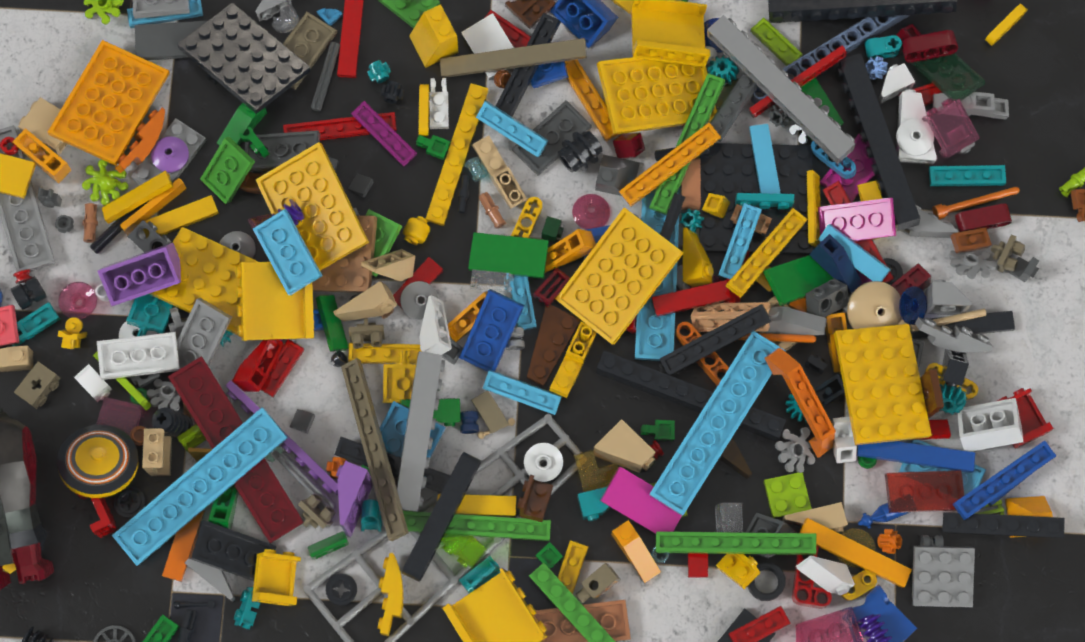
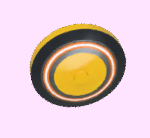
M101 424L86 426L73 432L61 445L57 456L58 472L63 483L76 494L89 498L108 497L122 491L135 477L138 469L137 448L129 435L116 427Z

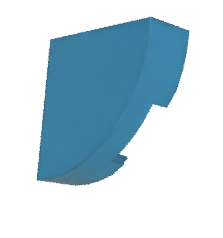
M323 8L317 11L318 16L330 26L343 16V13L337 9Z

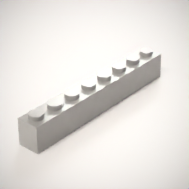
M419 351L417 356L396 487L403 510L418 512V508H422L424 497L420 496L421 488L425 489L427 477L423 475L424 469H428L430 457H427V450H431L433 438H430V431L435 429L436 418H433V412L438 410L439 399H436L437 391L441 390L442 380L439 379L440 371L443 372L445 367V360H442L443 355Z

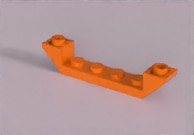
M777 348L764 359L773 375H782L815 436L809 440V443L817 458H820L833 448L836 430L801 364L784 350Z

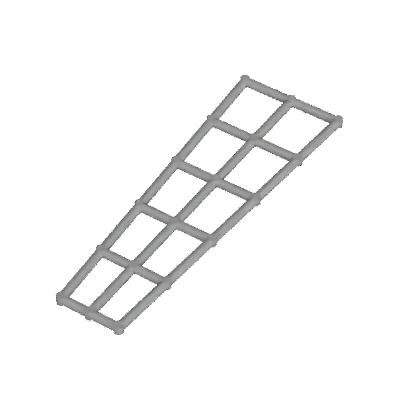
M546 414L542 419L482 460L476 474L498 458H501L515 476L492 495L503 496L520 481L524 485L525 480L529 481L525 468L521 470L507 452L546 424L560 438L553 445L558 450L566 445L578 459L551 484L553 485L551 495L587 462V457L552 416ZM437 492L423 502L422 508H418V512H424L437 503V496L441 493ZM386 529L303 587V591L344 642H354V640L343 626L382 595L381 588H379L380 577L362 555L387 538ZM410 532L418 540L421 533ZM445 534L439 547L454 535ZM491 537L492 540L456 574L452 572L436 552L432 560L449 581L412 616L403 606L402 618L405 622L384 642H396L445 594L458 584L459 579L471 571L505 538ZM356 560L378 588L337 621L313 590ZM404 567L400 569L402 578L405 576L404 574H402V570Z

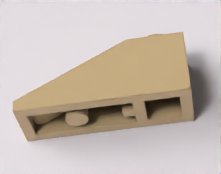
M400 249L363 261L361 266L396 281H404L407 278L413 277L415 255Z
M379 281L333 313L345 322L382 316L398 305L389 287L382 281Z
M29 346L0 349V372L23 371L33 368V350Z
M842 502L785 515L782 518L785 523L801 527L805 519L809 518L837 533L843 532V528L848 525Z

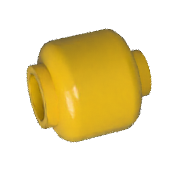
M421 216L410 218L403 229L404 239L413 245L424 243L431 230L427 224L428 221Z

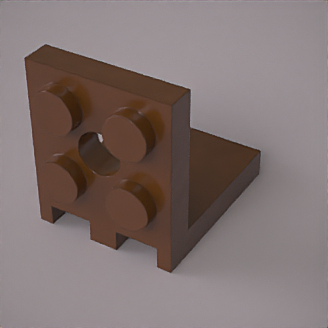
M937 369L928 370L920 377L928 419L944 407Z

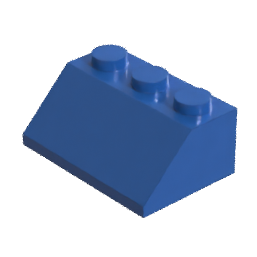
M558 0L550 11L578 39L585 38L588 48H591L601 39L619 18L601 0Z

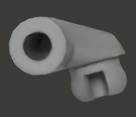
M683 265L677 267V286L680 291L690 289L689 285L683 282Z

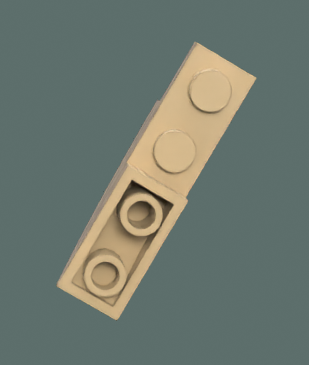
M488 135L472 144L486 173L510 209L526 201L525 194L510 168L506 166L490 136Z

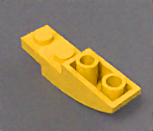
M580 322L549 391L565 398L568 397L597 334L586 323Z
M389 553V557H385L383 569H386L384 577L381 576L379 581L381 593L388 595V598L384 597L382 609L385 612L383 618H379L377 628L380 629V634L385 636L390 634L393 617L401 618L403 611V581L394 553Z

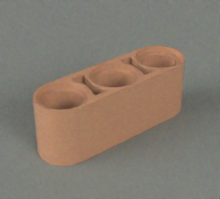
M695 158L690 162L682 180L681 194L685 197L681 210H688V208L700 210V158Z

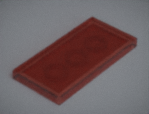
M961 470L885 474L889 513L957 511L952 504L964 496Z

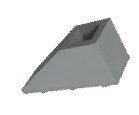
M917 205L920 224L901 230L909 236L951 238L950 236L953 233L958 232L951 223L940 221L936 215L932 213L927 214Z

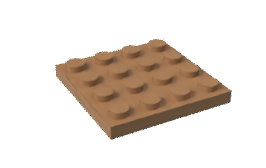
M357 216L369 243L321 270L320 272L323 276L312 282L313 291L363 293L371 287L372 271L361 266V262L374 258L377 228L376 216Z

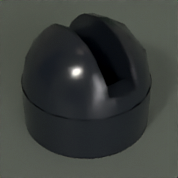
M338 350L332 355L331 362L335 363L334 367H341L348 362V359L342 351Z

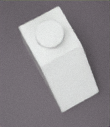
M905 63L899 66L895 64L888 69L878 99L879 104L897 96L900 92L912 89L915 80Z
M89 364L74 377L97 402L106 399L112 390L104 380H101L100 375Z

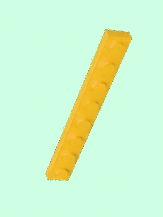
M470 84L426 216L428 222L441 226L445 224L479 121L476 116L485 102L489 91L486 87Z

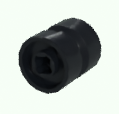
M35 276L26 280L25 285L18 284L10 289L22 310L32 306L33 301L39 302L47 298Z

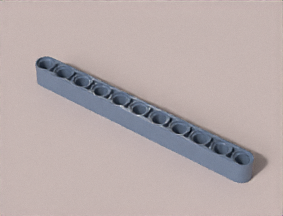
M909 16L867 17L784 67L783 70L787 74H793L796 77L806 70L802 67L803 64L811 67L821 60L817 57L818 55L826 57L833 52V46L840 47L843 45L846 49V54L864 44L867 39L876 37ZM878 19H884L885 23L880 22ZM863 28H869L870 32L864 31ZM848 37H853L856 41H850ZM757 87L751 96V101L753 104H756L767 95ZM761 92L764 96L758 97L756 93Z

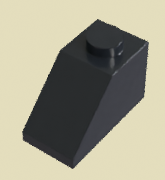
M841 373L836 374L814 389L823 407L845 396Z

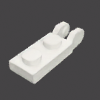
M431 78V92H429L430 129H449L447 79L442 78V92H435L436 81L435 78Z

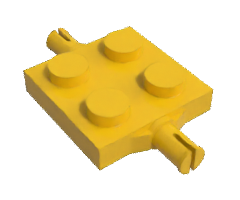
M399 351L398 363L384 364L383 403H393L395 401L400 404V399H411L416 364L407 362L408 351H404V358L403 351Z

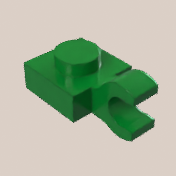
M247 127L250 132L249 135L244 136L242 133H239L244 142L252 143L249 146L255 154L260 153L263 158L270 154L251 127Z
M419 135L416 140V146L427 148L426 154L444 160L451 141L435 135L432 136V139Z
M655 420L654 425H642L640 427V435H654V440L674 441L675 420Z

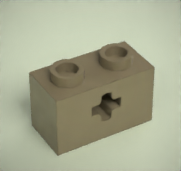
M37 362L14 393L37 409L39 406L44 405L48 394L58 387L61 378L46 366ZM38 384L42 386L40 389L36 388Z

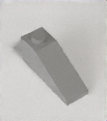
M788 307L770 308L768 315L772 322L769 323L770 328L766 333L825 334L827 323L825 317Z
M189 558L185 562L187 566L234 602V594L223 570Z

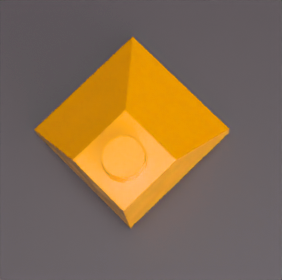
M1045 496L1005 499L1007 515L1053 517ZM1010 536V538L1026 536Z

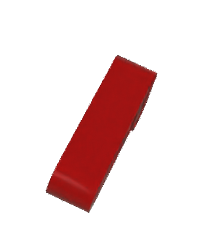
M816 546V555H811V556L817 557V554H818V546ZM797 555L796 565L804 560L802 555ZM795 567L792 600L795 604L823 609L831 603L832 595L823 588L813 587L814 581L810 578L807 581L800 578V571ZM804 591L807 595L806 600H800L797 597V592ZM823 594L826 597V603H819L817 595Z

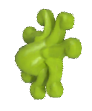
M84 0L86 6L93 5L92 8L86 10L85 17L91 19L94 13H97L102 18L101 22L107 25L110 22V17L105 12L118 17L120 15L119 6L123 4L124 0Z
M101 159L98 161L100 172L95 171L92 165L86 167V174L93 177L85 180L82 183V187L84 190H89L91 184H94L90 199L93 202L98 201L100 198L99 191L101 190L103 197L101 204L105 206L111 201L108 194H111L112 199L116 200L121 195L115 188L118 187L119 190L126 191L128 184L126 182L121 183L115 179V177L119 179L125 178V170L121 173L118 171H107L105 167L108 163Z

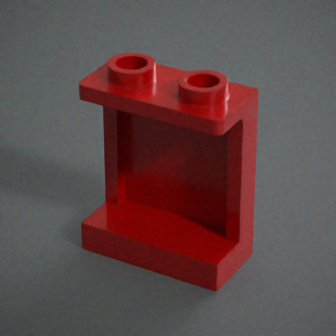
M1021 388L1013 393V397L1007 398L1005 396L997 400L1016 398L1024 442L1013 444L1015 449L1054 429L1050 422H1045L1030 394L1032 392L1031 388L1027 390Z
M76 494V495H78L80 498H82L83 500L89 498V497H84V496H81V495H79V494ZM91 498L100 518L99 521L89 525L92 532L98 537L103 538L119 530L105 498Z

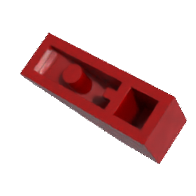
M279 339L262 340L241 363L232 382L244 392H259L284 343Z

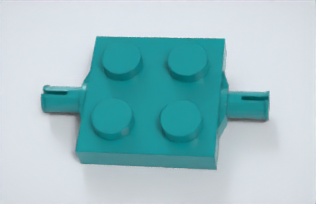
M147 294L135 298L126 322L129 325L140 328L137 336H144L147 331L164 333L171 317L170 309L175 306Z

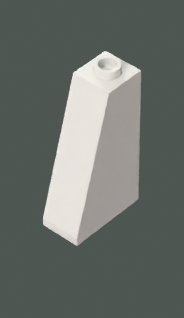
M905 90L899 96L897 130L903 122L909 119H921L928 123L922 94L916 93V90ZM913 133V137L918 139L919 134ZM896 144V152L900 162L934 164L936 161L934 144L925 154L919 156H911L904 153Z

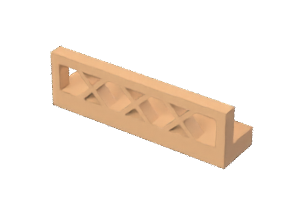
M770 302L715 303L694 308L691 314L692 325L698 332H710L761 304L764 305L769 314L771 304ZM769 323L755 330V332L768 331L770 328Z

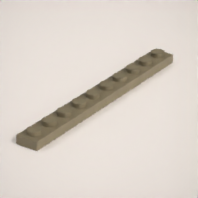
M356 358L342 365L341 368L388 540L394 541L408 534L409 531L361 360Z

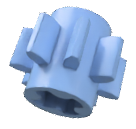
M870 57V60L865 63L870 79H883V76L888 72V63L883 62V57Z

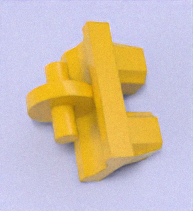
M72 317L66 321V329L58 332V337H63L62 348H80L81 339L87 337V332H80L83 328L82 321L79 318Z

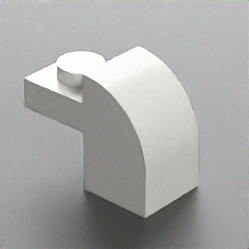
M850 417L833 418L832 425L836 432L832 449L836 463L856 461L857 446L854 443Z

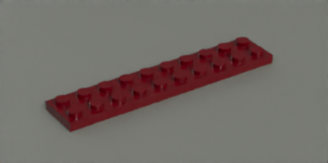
M202 356L168 376L212 449L243 424ZM265 458L234 484L270 544L304 523Z

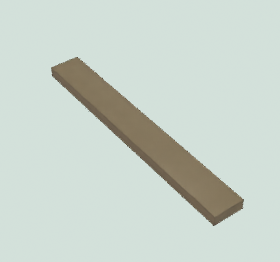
M581 38L440 58L441 77L447 78L587 58L586 40Z

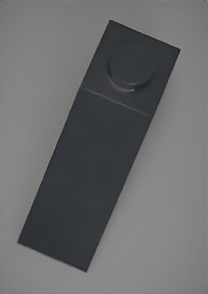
M945 349L942 379L947 385L962 386L969 366L966 352Z

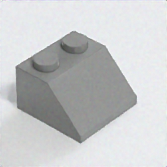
M942 279L934 280L925 291V314L956 315L965 313L971 307V301L952 282H946V280Z

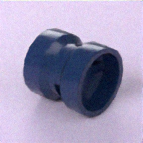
M477 411L460 412V420L463 423L460 426V433L474 434L479 432V425L477 424L479 413Z

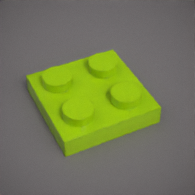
M803 472L764 480L772 518H780L785 515L812 509Z

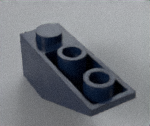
M830 234L809 254L833 278L846 284L850 295L863 283L844 247Z

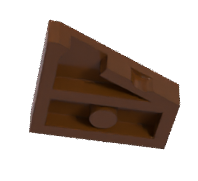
M516 0L512 2L507 1L505 7L531 29L540 20L542 14H547L556 2L554 0Z

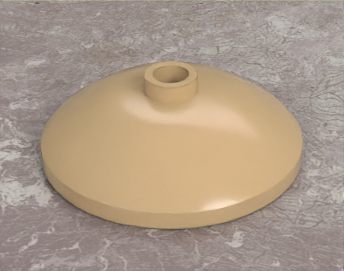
M880 281L867 282L858 287L851 295L847 306L848 320L853 329L898 325L903 315V303L899 293L891 285ZM881 308L882 313L878 315V310Z

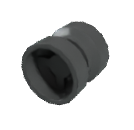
M922 535L920 546H944L943 536L929 537L928 535Z

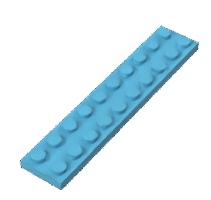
M655 188L642 198L641 220L660 234L666 215L649 208L657 190ZM679 216L675 228L673 230L671 239L669 241L677 248L679 236ZM677 263L637 314L635 360L660 361V358L674 351L675 313L656 317L652 297L676 292Z
M755 331L751 332L649 495L681 516L684 515L772 375L764 358L781 347Z
M264 407L260 408L112 535L135 565H140L289 437Z

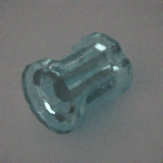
M474 157L464 164L466 169H469L474 182L483 179L488 174L487 170H484L480 164L479 157Z

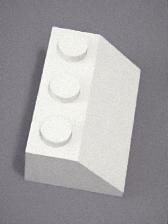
M1016 398L963 407L960 413H958L959 434L964 451L970 452L1024 442Z

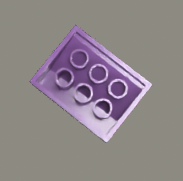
M345 461L344 465L339 466L336 476H338L339 516L341 527L345 534L351 538L362 513V503L368 499L373 482L367 469Z

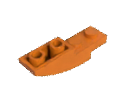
M163 107L159 111L153 110L148 116L150 120L146 124L142 122L136 129L138 133L134 136L136 141L129 147L131 151L127 155L123 153L118 159L119 164L115 169L119 173L124 171L132 161L139 165L149 155L163 127L165 109Z

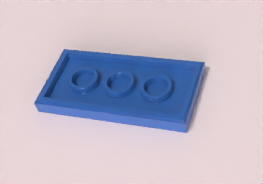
M489 289L459 358L487 372L489 370L496 371L525 305Z

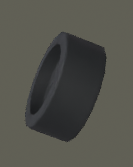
M769 562L760 563L757 565L759 571L769 570L776 575L778 579L777 588L771 593H762L756 588L755 579L747 587L754 598L761 601H771L783 592L786 578L779 566Z

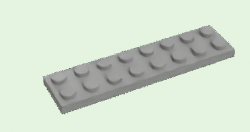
M14 125L0 129V142L5 137H13L15 139L18 136ZM8 143L9 146L6 145L8 150L12 149L11 146L14 147L12 143ZM0 147V153L5 154ZM20 149L15 155H12L13 157L25 160L24 154ZM30 181L25 199L0 193V216L16 272L26 269L33 271L55 264L32 182Z

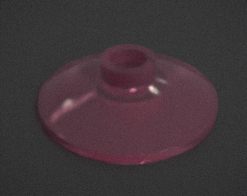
M586 194L574 203L572 215L576 224L587 230L603 227L609 220L610 208L606 200L601 196ZM590 207L595 209L593 213L588 211Z
M84 282L70 283L63 288L59 295V308L69 318L83 319L89 316L97 305L95 290ZM82 300L81 305H76V302Z

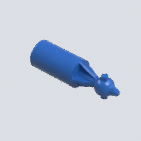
M907 494L879 506L871 516L863 513V517L857 524L858 526L864 525L868 529L872 528L873 521L889 522L915 511V504L911 496Z

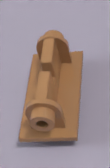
M738 204L730 219L734 221V224H737L743 207ZM760 214L754 232L766 234L772 218Z

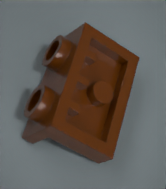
M530 474L529 481L525 480L522 491L525 492L524 496L519 498L517 508L520 509V517L543 522L553 485L534 480V475Z

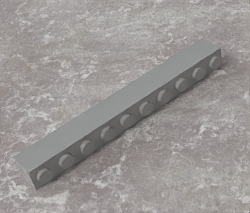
M724 15L707 29V36L838 165L854 150L855 140L848 133L845 134L835 120H830L827 117V112L821 107L818 108L814 104L813 98L808 94L805 95L801 91L802 89L795 81L792 82L783 69L779 70L775 66L774 60L770 56L766 57L762 53L761 47L756 43L753 44L749 40L747 33L743 30L740 31L731 18L727 19Z

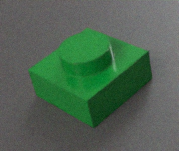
M550 542L535 555L549 569L563 558L562 554Z

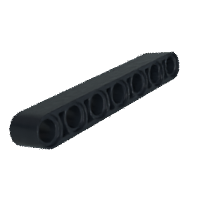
M465 452L462 453L404 565L402 574L418 582L422 580L482 460Z

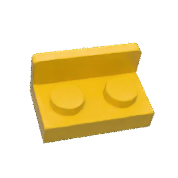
M726 554L716 564V567L743 589L760 574L757 568V561L751 556L746 557L744 554Z

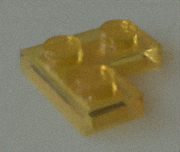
M593 450L573 455L584 492L609 486L618 470L617 463L598 468Z

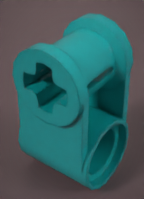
M895 35L867 39L864 44L868 60H870V57L876 58L877 56L883 57V59L896 57L902 45L901 39Z
M368 499L362 503V532L365 530L382 531V515L376 500Z

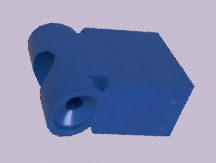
M877 585L866 595L863 605L853 607L842 618L847 624L859 630L863 623L857 624L858 620L872 614H881L877 621L885 622L881 629L889 630L885 634V637L892 636L889 642H904L917 629L889 601L880 585ZM859 630V632H860L862 635L866 632V631H860V630Z

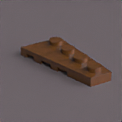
M551 304L549 307H545L527 379L542 387L545 386L577 329L580 319Z

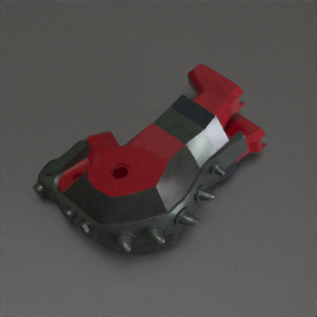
M0 408L1 590L11 583L10 575L3 569V565L15 564L19 584L26 583V580L40 581L54 573L52 561L41 558L40 542L46 536L36 507V454L31 432L25 425L10 418L6 412H3V408Z

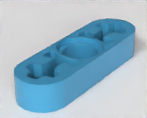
M814 141L812 142V153L844 179H850L855 176L856 165L851 159L846 156L837 165L835 162L828 160L829 156L821 148L817 150L816 146L818 145ZM844 167H846V168L851 167V171H849V170L844 171Z

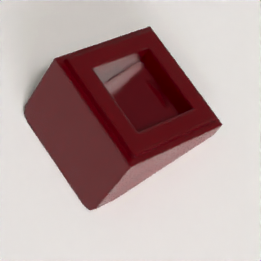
M913 24L902 28L896 36L903 41L922 34Z

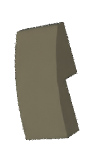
M488 390L471 399L491 434L509 424Z

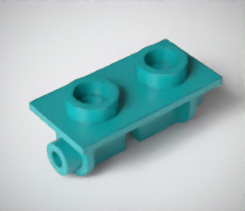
M488 556L459 579L467 592L471 593L498 575L500 567L491 556Z
M247 587L246 590H243L240 601H242L240 609H237L234 615V625L241 626L243 623L242 627L249 630L253 626L257 615L256 612L250 611L251 607L259 609L260 606L259 602H252L253 587Z

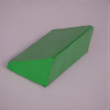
M344 531L308 546L311 558L315 560L347 546L349 542Z

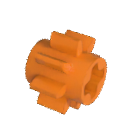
M333 457L332 462L327 461L326 471L330 472L331 478L338 479V476H336L337 470L340 465H344L347 459Z
M884 529V534L878 536L877 542L882 552L895 554L896 549L901 548L902 537L900 534H897L898 531Z

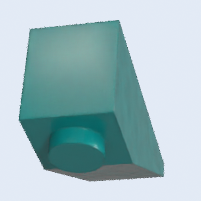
M607 487L578 494L577 498L583 520H597L600 515H603L611 508L600 501Z

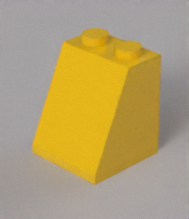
M441 4L425 11L409 37L424 67L427 68L440 62V58L451 57L459 52L457 35Z

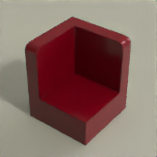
M641 133L621 134L613 140L617 158L636 157L645 150Z

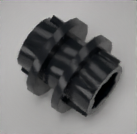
M590 131L583 132L582 134L574 132L572 134L574 141L572 143L567 139L562 141L563 148L557 153L563 165L570 172L573 173L579 169L585 172L588 170L587 161L593 164L598 162V155L603 151L602 146Z

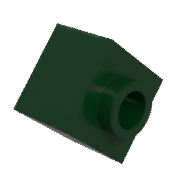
M547 216L541 233V239L556 243L557 238H561L563 234L562 220Z

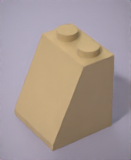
M622 419L594 446L593 450L595 457L639 473L643 469L647 471L654 464L655 451Z

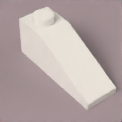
M430 295L427 300L419 336L420 349L422 352L442 355L452 349L443 301Z
M809 556L796 565L800 572L830 593L843 595L855 585L847 564Z

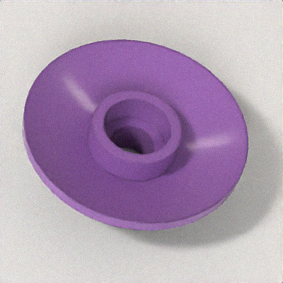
M177 137L160 139L151 151V159L154 166L162 172L166 170L168 173H173L181 170L189 158L187 145ZM172 150V153L166 155V151Z

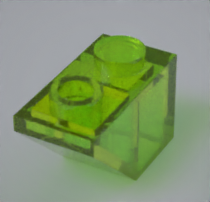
M473 536L445 537L441 540L444 545L442 549L449 555H452V553L458 557L457 562L464 568L468 566L472 569L487 552V548Z

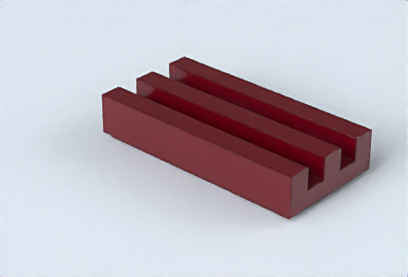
M556 268L534 292L533 297L539 298L541 303L544 302L545 306L549 307L570 280V277ZM558 274L559 277L557 278V280L542 295L541 292L544 290V288ZM562 279H565V281L552 294V296L549 299H547L546 297L554 290V288L562 281Z

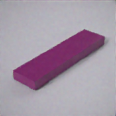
M365 101L351 113L403 167L417 155Z

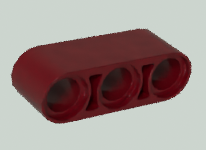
M952 30L910 37L903 40L901 45L905 61L910 63L951 55L958 50L956 37Z
M1006 203L963 211L954 215L959 232L980 228L988 230L1012 223L1008 204Z

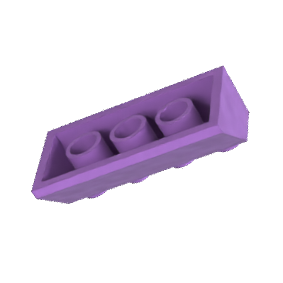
M174 243L118 261L97 271L111 306L181 283L180 258Z

